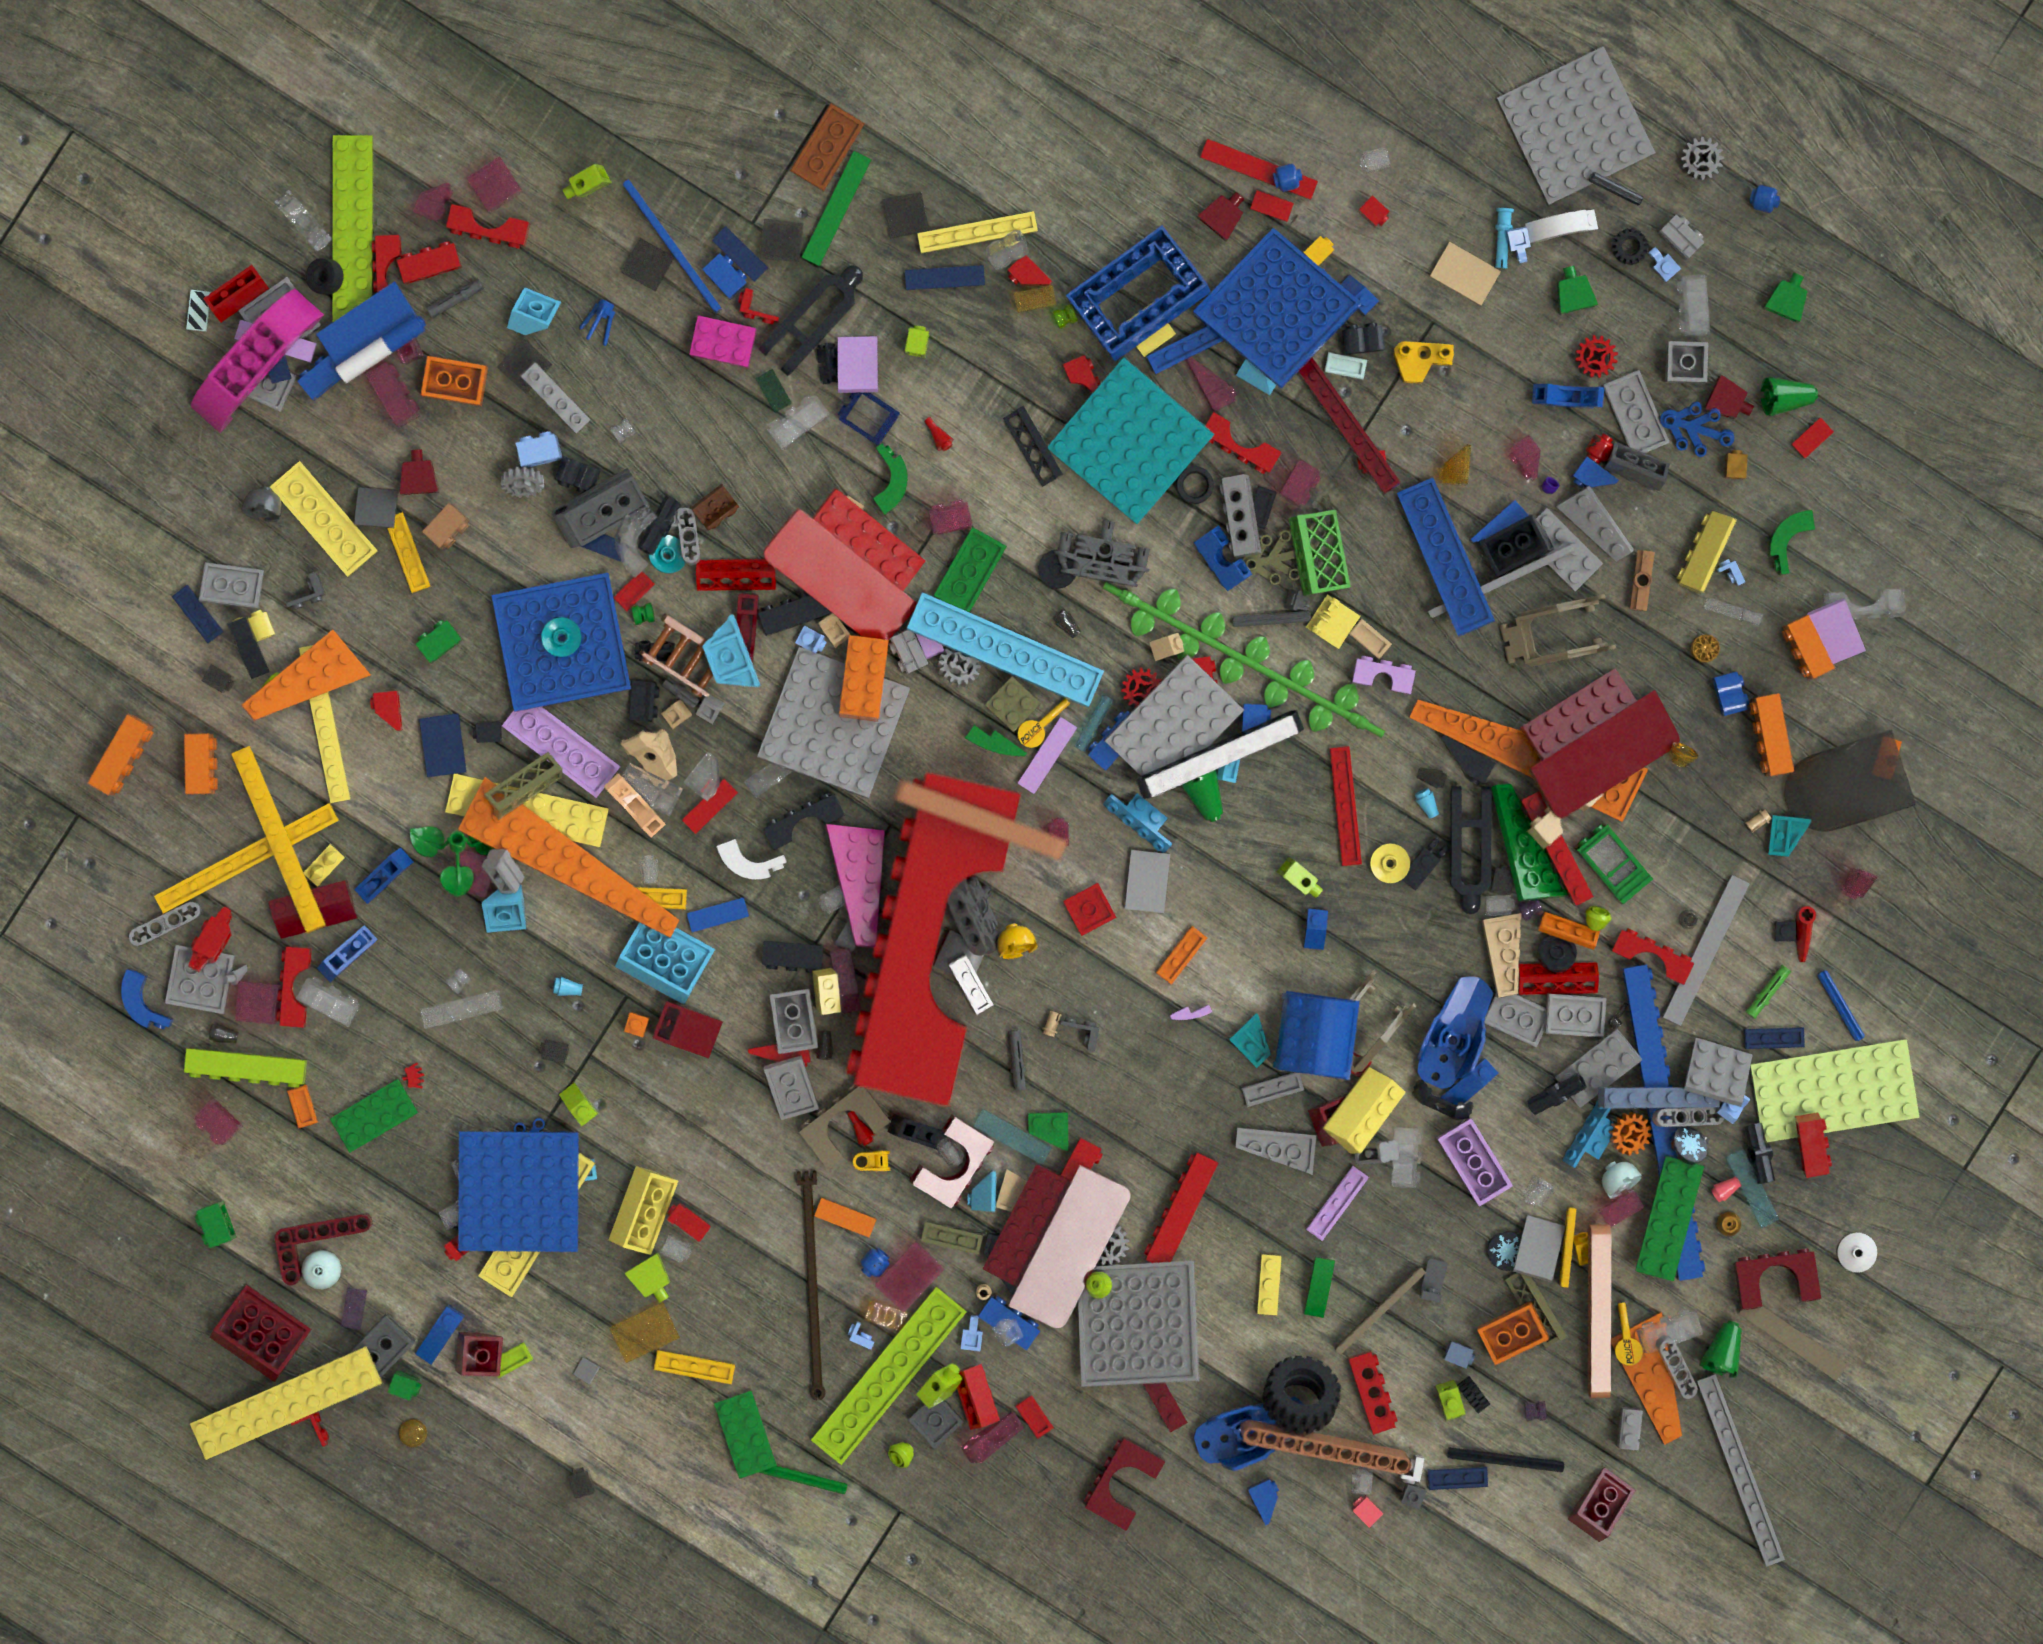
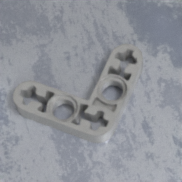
M679 508L672 520L670 530L679 529L683 560L688 565H695L699 562L701 556L696 518L690 508ZM656 512L645 513L639 517L638 525L642 532L647 530L642 523L645 522V519H650ZM685 513L692 516L688 521L689 526L693 525L694 527H686L684 519H681ZM686 532H692L694 539L692 541H685L683 535ZM688 546H692L693 553L697 554L693 557V560L686 557L689 555Z

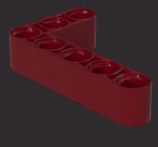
M362 1213L284 1227L278 1230L275 1234V1243L283 1282L287 1285H295L302 1278L297 1244L368 1231L373 1225L372 1217ZM359 1218H365L368 1221L366 1228H361L358 1225ZM340 1221H345L348 1224L346 1232L339 1229ZM320 1225L328 1227L329 1232L327 1235H322L319 1232ZM301 1228H306L309 1231L307 1239L300 1236ZM281 1232L289 1234L290 1239L288 1242H283L280 1239ZM285 1251L293 1254L291 1262L284 1259ZM288 1271L296 1273L297 1278L295 1281H290L287 1278Z

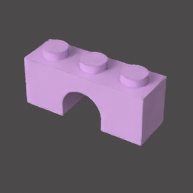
M1361 656V659H1356L1352 683L1372 686L1373 679L1378 673H1386L1391 678V691L1411 694L1416 671L1411 670L1412 666L1400 664V667L1392 666L1393 662L1381 660L1380 663L1373 662L1371 657Z

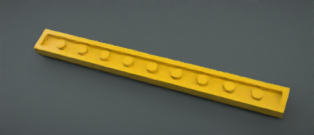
M248 746L232 753V757L306 932L310 933L326 926L251 747Z
M328 803L285 826V829L293 846L338 822L339 819L331 804ZM267 837L155 895L154 897L163 914L274 856Z

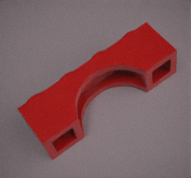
M451 204L446 228L451 230V234L462 236V233L470 234L469 238L481 240L484 237L488 238L490 243L500 245L501 242L509 243L508 247L520 249V246L525 247L530 223L509 217L502 226L495 229H487L477 224L471 208Z
M399 235L375 236V241H372V252L376 253V261H373V273H377V280L373 282L374 292L378 293L388 286V268L393 261L402 255L401 237Z
M1085 355L1063 364L1070 384L1083 385L1091 393L1101 384L1099 377H1094L1091 371L1094 369L1091 359H1086Z
M1213 412L1205 425L1214 433V436L1208 443L1213 445L1216 442L1221 445L1220 449L1230 455L1232 452L1238 455L1237 460L1246 465L1248 462L1255 466L1254 470L1263 475L1265 472L1269 474L1282 452L1265 442L1256 448L1239 446L1230 434L1231 422Z
M1629 928L1626 931H1621L1612 952L1629 960L1639 953H1653L1664 962L1667 978L1682 985L1685 984L1694 965L1691 962V957L1682 953L1680 956L1673 954L1674 949L1665 945L1662 948L1656 946L1655 940L1646 936L1644 939L1637 937V932Z
M287 946L286 950L282 951L281 960L285 964L284 970L280 972V982H283V988L279 990L278 1001L281 1002V1010H277V1021H280L279 1026L306 1027L307 1007L299 1003L295 998L293 983L300 972L311 967L312 948Z

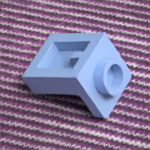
M1728 559L1718 564L1720 568L1716 569V572L1719 573L1728 569L1727 576L1731 584L1735 583L1738 586L1745 583L1736 561L1730 562Z
M804 626L795 643L816 654L818 651L822 652L827 642L824 641V635Z
M1744 1095L1741 1107L1722 1102L1717 1113L1734 1124L1750 1099Z
M857 1321L856 1325L852 1324L848 1335L851 1336L850 1341L872 1349L875 1342L871 1340L872 1336L861 1332L860 1335L857 1334L861 1322Z

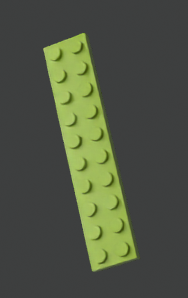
M333 135V260L340 264L344 275L340 289L333 293V322H335L373 296L372 135Z
M936 1286L817 1431L811 1441L842 1465L967 1311Z

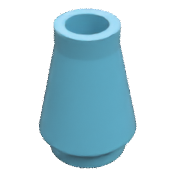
M1425 788L1415 794V801L1429 819L1439 814L1433 791Z
M564 977L555 978L553 993L557 994V996H581L583 984Z

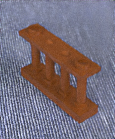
M664 614L661 618V621L665 623L663 625L664 629L648 654L642 650L639 652V654L644 656L642 660L651 666L655 663L693 688L691 692L697 696L702 697V695L708 697L710 694L704 689L713 676L710 666L698 685L687 680L705 653L703 645L707 640L667 614ZM677 630L682 633L680 635L681 639L665 664H662L654 658L669 634ZM693 640L698 644L696 646L698 649L680 675L671 668L686 644Z

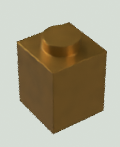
M1731 450V453H1727L1725 455L1724 478L1746 479L1748 454H1743L1741 450Z

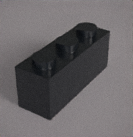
M764 941L762 965H766V969L778 970V966H784L786 971H798V968H806L805 972L813 973L812 971L822 969L824 946Z

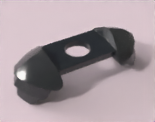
M1422 1079L1418 1080L1413 1087V1096L1423 1106L1432 1108L1452 1119L1463 1120L1470 1118L1469 1115L1472 1114L1473 1102H1459L1457 1105H1454L1431 1094L1432 1089ZM1436 1103H1441L1446 1108L1438 1107Z

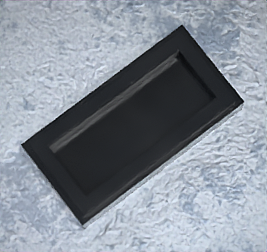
M1260 486L1257 487L1253 503L1257 528L1265 530L1277 492Z

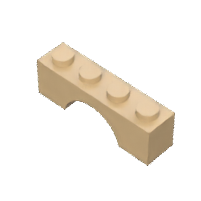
M1601 794L1579 809L1582 811L1587 810L1604 794ZM1549 807L1544 810L1546 814L1542 818L1538 816L1530 823L1532 827L1528 830L1530 835L1543 849L1563 833L1561 818L1556 817Z

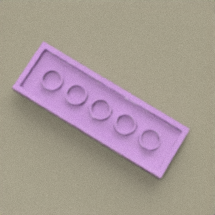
M543 707L518 712L513 710L502 725V727L540 756L549 752L561 766L563 773L595 798L600 795L605 788L604 786L620 768L613 760Z

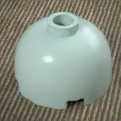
M1614 1161L1605 1168L1607 1171L1602 1177V1186L1609 1198L1614 1199L1622 1195L1621 1192L1625 1189L1628 1191L1641 1180L1642 1175L1633 1164L1629 1162L1616 1164Z
M317 1250L310 1253L304 1259L301 1273L309 1286L314 1289L323 1290L337 1283L342 1268L340 1260L335 1254L325 1250Z

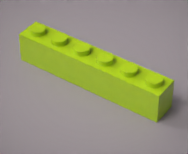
M187 1048L184 1073H189V1077L201 1078V1074L209 1075V1079L217 1080L224 1076L229 1077L228 1081L240 1082V1079L244 1078L248 1079V1083L260 1084V1080L268 1081V1085L280 1086V1082L288 1083V1087L299 1088L300 1084H305L307 1060Z

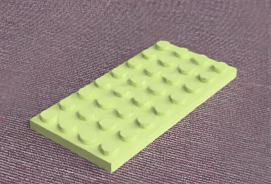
M1907 1039L1750 1065L1759 1123L1763 1125L1766 1142L1797 1138L1795 1116L1816 1112L1819 1113L1821 1118L1825 1119L1826 1130H1823L1824 1133L1920 1118Z

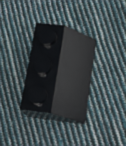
M1532 514L1480 541L1497 577H1503L1554 550L1546 531Z

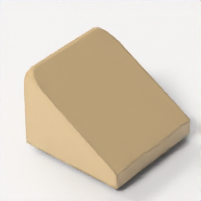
M681 700L675 702L661 713L672 729L692 716Z

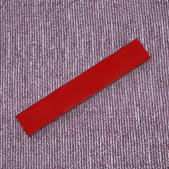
M1207 139L1200 158L1275 186L1272 173H1275V169L1279 166ZM1302 175L1303 180L1299 181V187L1288 192L1311 200L1318 181Z
M1350 746L1329 748L1342 866L1362 864Z

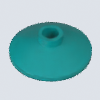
M666 535L665 538H662L653 556L648 555L653 567L662 573L671 574L678 572L685 565L680 540L671 535ZM663 554H668L669 559H665Z
M564 617L555 618L545 625L542 631V643L550 654L557 657H566L573 654L579 648L581 632L574 621ZM561 634L566 637L562 642L558 640V636Z

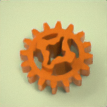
M1630 1112L1629 1115L1622 1113V1119L1616 1117L1617 1123L1611 1124L1614 1130L1609 1131L1613 1135L1609 1139L1614 1143L1613 1148L1631 1156L1632 1152L1639 1154L1638 1149L1645 1150L1643 1145L1645 1143L1649 1144L1650 1142L1647 1140V1137L1652 1136V1134L1648 1133V1130L1651 1129V1126L1647 1125L1648 1120L1643 1118L1642 1115ZM1632 1121L1637 1122L1639 1125L1637 1126L1633 1124ZM1622 1142L1627 1143L1628 1146H1624Z

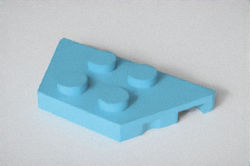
M730 615L727 621L716 630L711 639H708L703 645L716 683L760 687L759 679L735 616Z

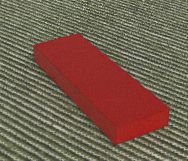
M723 779L682 821L697 834L738 792Z

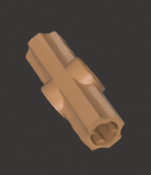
M1637 550L1629 609L1647 611L1655 552ZM1639 575L1646 577L1647 583L1645 586L1638 584L1637 578Z

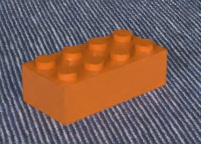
M849 635L839 717L879 721L889 640Z
M1780 693L1751 699L1752 703H1749V710L1751 715L1754 714L1755 718L1753 731L1754 734H1758L1759 742H1756L1758 754L1761 753L1763 760L1760 761L1761 772L1765 773V776L1794 772Z
M127 714L88 784L107 795L119 794L124 786V783H122L123 779L133 771L134 766L132 764L135 759L141 757L144 751L142 747L145 742H149L154 734L152 729L154 727L134 715Z

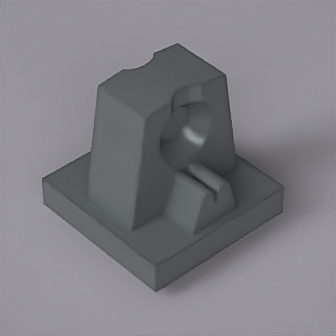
M1290 589L1284 608L1295 611L1297 609L1308 610L1311 599L1303 596L1301 591Z

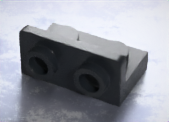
M632 681L629 720L653 722L654 718H657L658 706H655V698H659L660 687L656 686V682Z

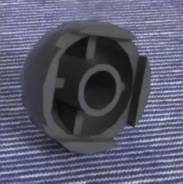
M262 486L260 489H254L246 495L242 504V513L255 520L263 517L265 522H275L280 520L282 502L280 497L272 492L271 488Z

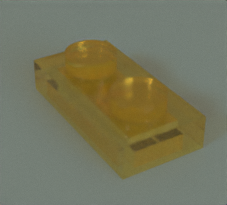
M1053 285L1014 293L1018 313L1056 305Z

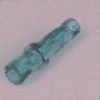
M1102 695L1087 725L1082 728L1083 732L1075 744V748L1086 752L1093 737H1096L1098 727L1114 700Z

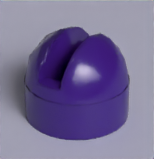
M1546 477L1542 484V490L1546 494H1553L1559 488V483L1552 477Z

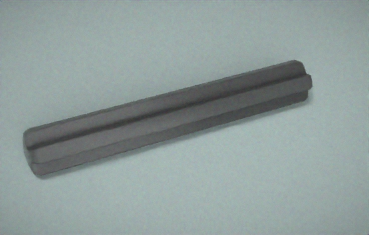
M1310 611L1234 616L1232 622L1233 627L1311 621Z

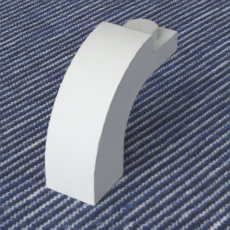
M1594 210L1564 213L1525 224L1530 243L1598 229Z
M736 839L717 846L726 866L739 876L749 879L771 877L769 869L772 868L774 872L784 868L783 864L787 863L784 855L763 863L751 862L742 855Z

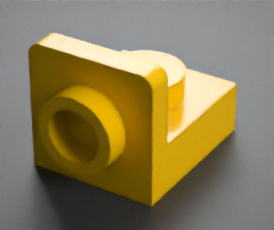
M1581 1232L1575 1235L1573 1239L1580 1266L1588 1264V1232Z

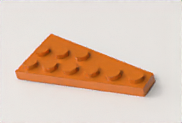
M331 630L241 706L253 720H257L368 677L371 674L336 632Z
M1659 1312L1629 1328L1631 1338L1641 1344L1643 1356L1635 1365L1626 1366L1622 1364L1663 1444L1666 1445L1681 1437L1682 1432L1674 1383L1656 1349V1341L1665 1335L1662 1312ZM1622 1332L1611 1338V1345L1614 1351L1617 1344L1623 1339Z

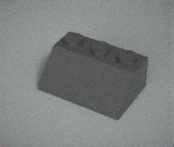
M1614 442L1604 469L1612 475L1625 477L1629 482L1640 483L1649 490L1660 491L1667 480L1670 463Z

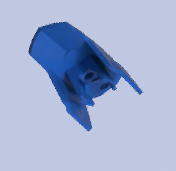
M1460 978L1439 1015L1434 1018L1417 1057L1419 1059L1417 1072L1424 1082L1443 1089L1451 1087L1458 1078H1466L1474 1072L1486 1041L1484 1020L1493 996L1491 988L1481 978ZM1442 1054L1446 1055L1447 1059L1445 1062H1441L1439 1059ZM1437 1072V1080L1431 1078L1432 1073Z
M1294 1396V1397H1289V1398H1291L1293 1401H1295V1402H1297V1403H1299V1404H1303V1403H1302L1298 1398H1296L1295 1396ZM1264 1403L1239 1407L1212 1416L1200 1425L1194 1434L1199 1456L1207 1463H1221L1224 1468L1231 1471H1236L1264 1460L1271 1453L1275 1452V1449L1246 1443L1240 1426L1247 1420L1276 1425V1421L1268 1417L1269 1411L1266 1412L1264 1410ZM1250 1430L1247 1434H1252L1254 1430ZM1226 1434L1227 1440L1221 1441V1435ZM1273 1434L1267 1435L1266 1438L1272 1437ZM1204 1440L1210 1443L1207 1447H1202L1201 1445Z

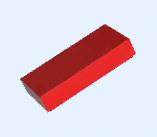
M1257 190L1250 210L1288 222L1294 203Z
M1820 417L1791 445L1805 459L1834 431Z
M641 570L613 598L628 612L655 583Z
M1032 1395L1015 1405L1037 1439L1054 1428Z

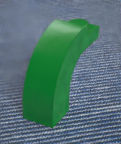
M880 444L876 447V450L889 466L891 480L888 487L874 497L873 500L883 514L887 515L902 501L907 490L908 473L901 455L893 459L892 456L895 454L889 445L884 446Z
M1813 510L1798 512L1787 517L1773 531L1768 545V557L1776 556L1774 568L1775 571L1779 572V575L1789 574L1786 552L1789 540L1797 533L1815 530Z

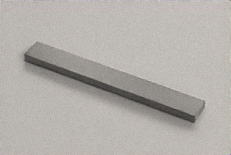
M1571 544L1481 586L1482 592L1485 594L1575 552V548ZM1442 604L1428 612L1430 617L1433 618L1446 612L1447 609L1445 604Z
M1733 875L1730 876L1691 957V962L1694 963L1685 984H1678L1663 1018L1679 1026L1682 1025L1750 883Z

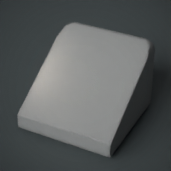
M709 695L703 699L696 715L713 724L724 706V702Z
M583 1357L574 1375L590 1385L600 1366Z

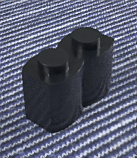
M1377 323L1365 324L1366 327L1358 328V325L1346 326V330L1342 331L1344 354L1353 355L1384 351L1382 326H1377Z
M563 456L555 480H558V485L569 488L571 485L577 487V492L584 493L595 487L601 470Z

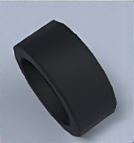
M1191 466L1184 469L1176 482V490L1179 497L1190 504L1205 502L1211 496L1214 489V480L1211 474L1199 466ZM1199 474L1205 478L1207 488L1201 496L1192 497L1185 492L1183 483L1188 475Z

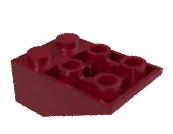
M667 1000L652 1038L709 1059L723 1021Z

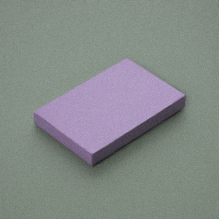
M877 336L838 337V393L878 392Z
M1845 598L1807 613L1833 664L1866 651Z

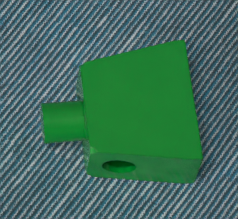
M1575 266L1563 268L1565 280L1557 282L1559 315L1597 306L1598 302L1587 276L1577 277Z
M1793 273L1789 282L1781 280L1763 309L1795 323L1800 322L1807 296V290L1800 287L1804 277Z

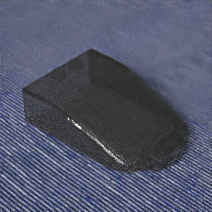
M1892 730L1873 734L1803 758L1794 766V772H1790L1784 789L1786 805L1794 818L1812 819L1808 828L1823 832L1845 828L1916 805Z

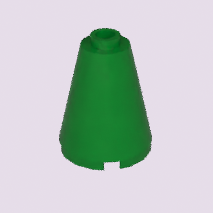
M1766 377L1762 381L1761 392H1764V398H1761V405L1766 416H1775L1814 404L1818 398V391L1812 384L1775 377Z
M1216 769L1180 785L1205 820L1214 822L1221 818L1220 815L1223 814V807Z
M1728 1321L1722 1324L1702 1357L1699 1366H1703V1369L1721 1376L1729 1373V1378H1737L1742 1329L1738 1323Z

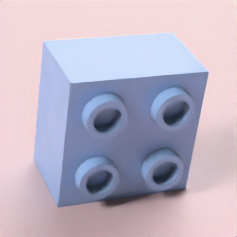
M551 432L540 433L539 438L534 439L531 436L520 438V442L516 443L522 467L526 466V468L562 460L558 437Z

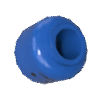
M1294 164L1279 166L1275 169V173H1272L1276 189L1279 188L1282 192L1297 189L1299 181L1303 180L1301 170L1296 169Z
M1759 185L1752 191L1750 204H1753L1755 210L1771 213L1774 207L1778 208L1781 197L1777 196L1775 188Z
M880 1248L870 1249L860 1260L863 1267L861 1271L869 1278L871 1276L880 1277L890 1265L889 1256Z

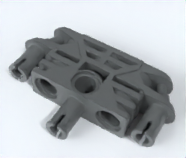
M1103 520L1100 539L1076 535L1075 539L1077 541L1074 542L1075 549H1073L1072 553L1069 552L1073 534L1061 532L1058 551H1054V554L1058 556L1062 570H1059L1060 573L1137 587L1138 584L1136 582L1141 579L1145 572L1150 570L1146 568L1150 549L1138 547L1135 566H1133L1131 557L1134 556L1132 551L1135 550V546L1112 541L1115 522ZM1101 544L1108 546L1109 551L1106 555L1101 554L1099 551ZM1077 554L1090 556V559L1077 557ZM1096 556L1100 559H1105L1109 557L1108 562L1098 561L1095 559ZM1067 559L1073 561L1071 569H1068ZM1114 561H1115V562H1120V563H1126L1127 566L1114 564ZM1129 571L1135 572L1131 580H1128Z
M974 875L968 876L959 882L949 894L947 902L970 952L976 956H981L995 951V943L998 940L999 935L997 934L999 932L995 930L998 923L987 900L991 895L990 888L988 886H981L977 876Z

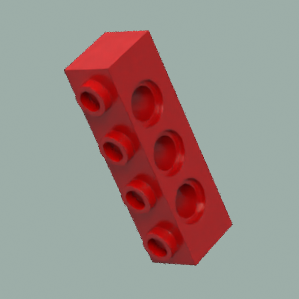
M1369 1350L1348 1357L1372 1434L1396 1428L1395 1422H1398L1395 1411H1390L1388 1405L1392 1403L1388 1391L1384 1392L1382 1385L1386 1383L1383 1374H1378L1376 1368L1379 1365L1377 1355H1372V1352ZM1365 1368L1373 1370L1370 1378L1362 1376V1371ZM1371 1387L1379 1389L1377 1396L1371 1397L1368 1395ZM1377 1406L1385 1407L1383 1415H1375L1374 1410Z

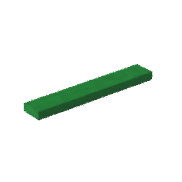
M853 151L803 253V259L820 267L872 159Z

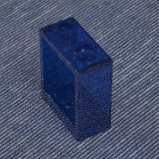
M870 392L851 393L849 399H851L848 406L843 405L838 413L840 416L839 421L876 446H879L900 416V412ZM862 395L890 413L875 437L847 420V417Z

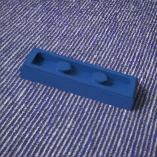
M740 898L687 913L691 931L695 932L749 917L745 899Z

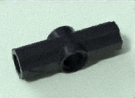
M665 495L656 513L650 517L646 526L647 530L638 545V549L648 555H654L662 538L666 537L671 528V521L681 505L680 502Z
M1576 1073L1561 1082L1557 1081L1549 1085L1544 1091L1527 1100L1530 1111L1537 1115L1552 1106L1556 1107L1564 1103L1572 1095L1586 1089L1585 1080L1582 1075Z
M1762 1123L1744 1126L1749 1144L1747 1158L1754 1166L1757 1184L1775 1181L1771 1164L1773 1150L1770 1144L1766 1142Z

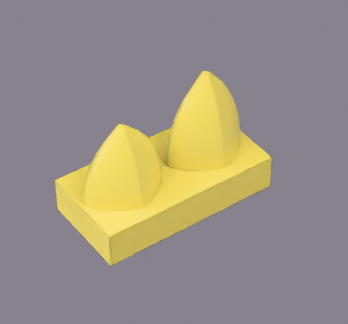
M330 844L304 871V874L318 887L345 857Z

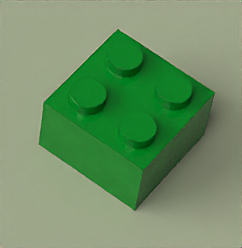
M224 1200L196 1211V1223L198 1227H202L204 1233L201 1236L204 1244L208 1245L209 1248L237 1238Z

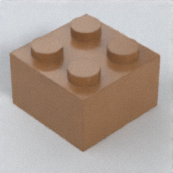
M448 503L422 532L442 550L445 548L449 549L456 542L454 538L458 534L462 535L469 528L468 523L470 520L455 506Z

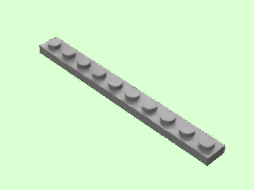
M1716 1374L1696 1380L1765 1566L1785 1560Z

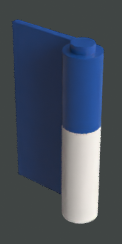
M394 281L316 335L336 364L338 374L345 383H348L425 332L424 327L427 325L421 316L416 315Z

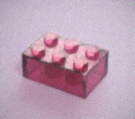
M385 362L365 374L397 427L401 428L420 417L418 404L413 398H409L408 394H410V391L403 381L400 382L398 380L400 374L393 364L389 365Z
M915 1241L879 1279L875 1286L901 1311L905 1312L941 1274L945 1267Z

